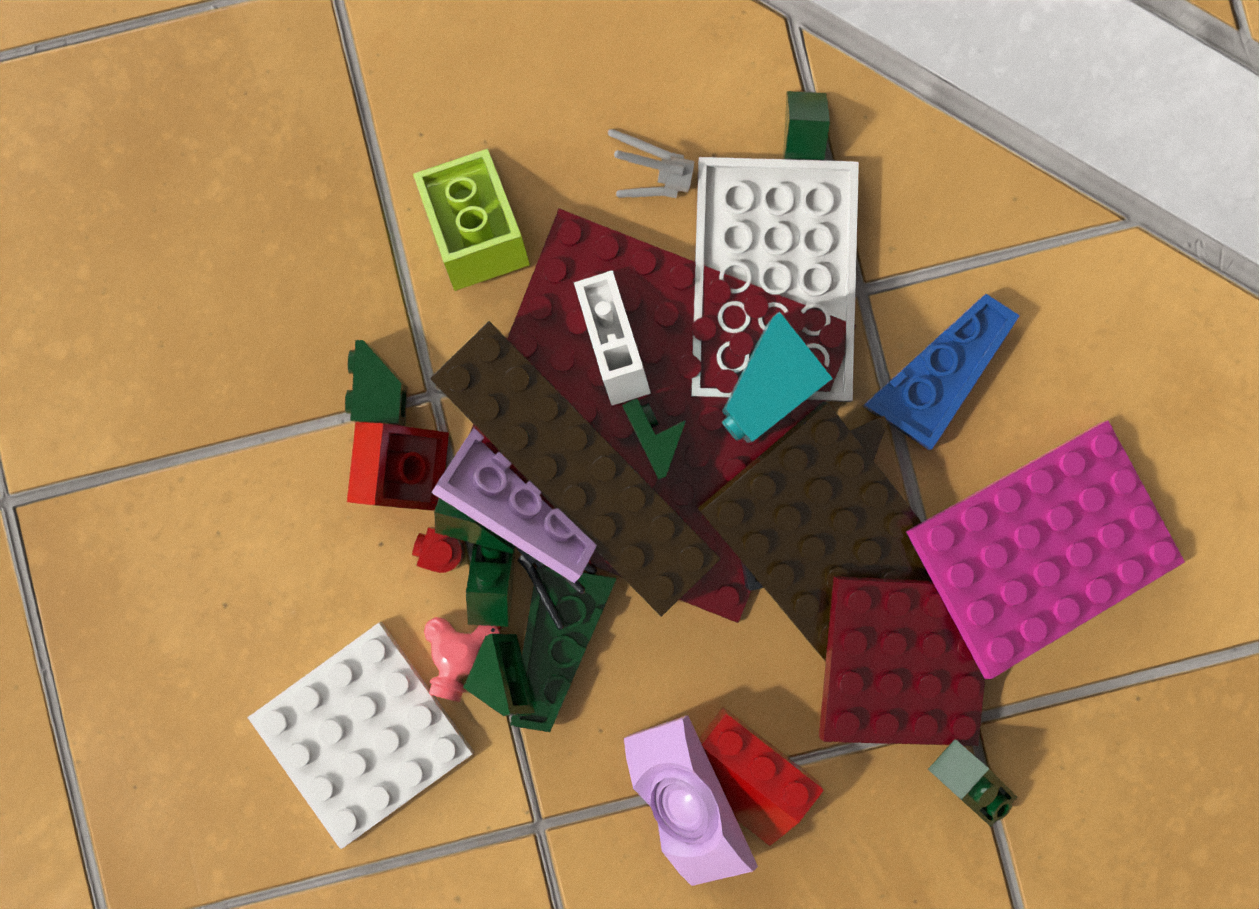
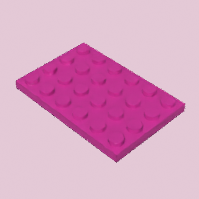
M1108 420L1098 423L906 531L985 679L996 677L1185 563Z

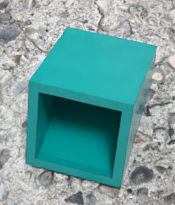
M780 312L773 316L766 325L722 410L727 417L722 421V424L736 441L744 438L747 443L753 442L833 379Z

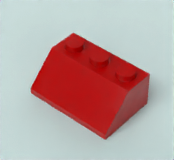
M725 707L721 708L699 737L736 820L769 846L795 827L824 791L817 779Z

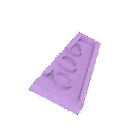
M473 427L431 493L575 583L582 575L597 545L558 508L552 510L541 499V491L530 481L525 484L509 468L512 463L500 452L495 455L482 442L484 437Z

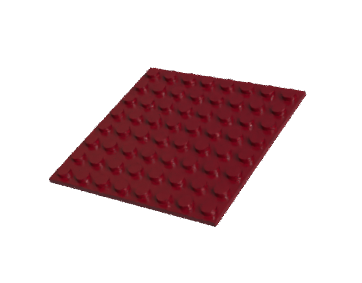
M558 208L507 339L721 558L679 600L739 623L751 593L745 587L741 560L697 508L819 404L827 400H805L753 442L747 443L744 438L736 441L722 424V421L727 418L722 410L729 397L691 396L692 378L700 373V388L718 389L722 393H731L742 371L735 373L729 369H737L742 366L745 355L749 354L750 358L763 333L758 319L762 318L763 324L766 327L773 316L780 312L806 345L819 344L827 350L829 354L828 367L824 364L825 356L823 352L817 348H809L833 378L816 392H830L845 356L846 321L830 315V324L825 325L826 315L824 312L810 308L803 314L801 310L806 305L778 294H770L763 288L750 284L743 292L731 293V289H739L746 282L725 273L723 275L724 280H719L720 271L704 265L702 317L694 322L696 262ZM613 271L651 392L637 399L641 406L649 403L659 425L652 428L655 435L685 421L667 475L661 479H658L622 406L634 399L612 405L574 282ZM731 301L744 304V310L736 305L727 307L722 314V320L728 328L738 329L744 325L747 314L750 317V322L746 329L737 333H729L722 329L718 321V314L724 304ZM768 303H780L784 305L788 309V311L784 312L779 307L768 308ZM805 327L810 331L815 332L820 330V332L817 336H811L806 334L802 330ZM693 336L701 341V362L693 355ZM729 342V346L721 353V361L729 369L722 370L717 362V353L723 344ZM473 424L471 431L474 427L484 437L482 442L495 455L498 452H500L494 446V444ZM513 464L510 465L509 468L525 484L529 482ZM540 494L541 499L552 510L556 509L542 494ZM595 549L588 563L622 577Z

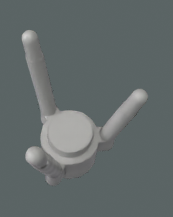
M610 129L608 131L610 137L662 158L659 161L633 153L615 151V158L658 169L657 182L665 184L664 187L618 190L616 192L618 198L652 196L677 198L678 191L688 193L694 168L693 160L684 159V155L671 153L617 130Z

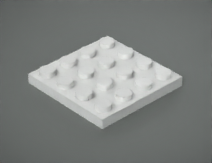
M382 621L247 717L340 849L347 846L474 753L436 697L429 694V687Z

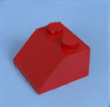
M355 422L347 502L435 511L439 497L431 492L445 472L449 432L385 423Z

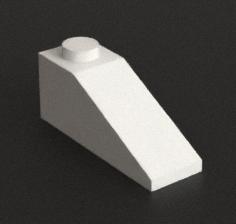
M613 271L574 282L611 404L615 405L650 394L646 375Z

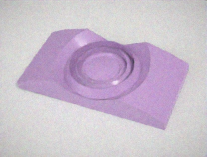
M687 715L630 734L624 738L626 760L633 789L651 807L659 827L662 852L678 873L693 886L753 872L758 865L689 716Z

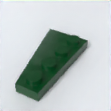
M537 566L536 571L559 612L558 614L564 623V628L562 630L557 629L536 588L533 586L522 660L535 713L524 716H512L510 726L551 732L617 579L615 577L583 572L578 581L584 586L585 592L579 594L559 573L548 566H544L541 569Z

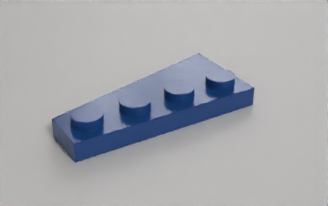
M988 294L983 295L870 398L863 407L878 417L885 416L888 424L926 449L932 450L1020 315Z

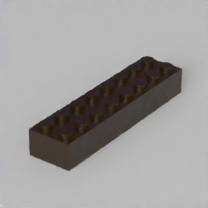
M490 321L430 378L528 481L536 486L555 508L562 511L597 545L596 551L661 617L721 559Z

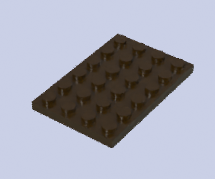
M824 401L697 508L825 662L834 576L932 581L906 533L909 529L922 523L829 403Z

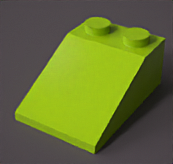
M488 149L413 174L454 291L530 265L521 233Z

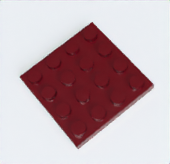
M834 576L819 738L823 742L950 745L956 739L963 746H978L985 678L933 581Z

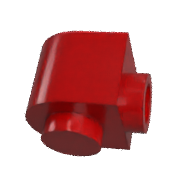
M428 527L426 534H418L412 556L419 557L416 564L417 567L437 573H446L455 570L462 564L465 558V546L462 540L435 533L434 527Z

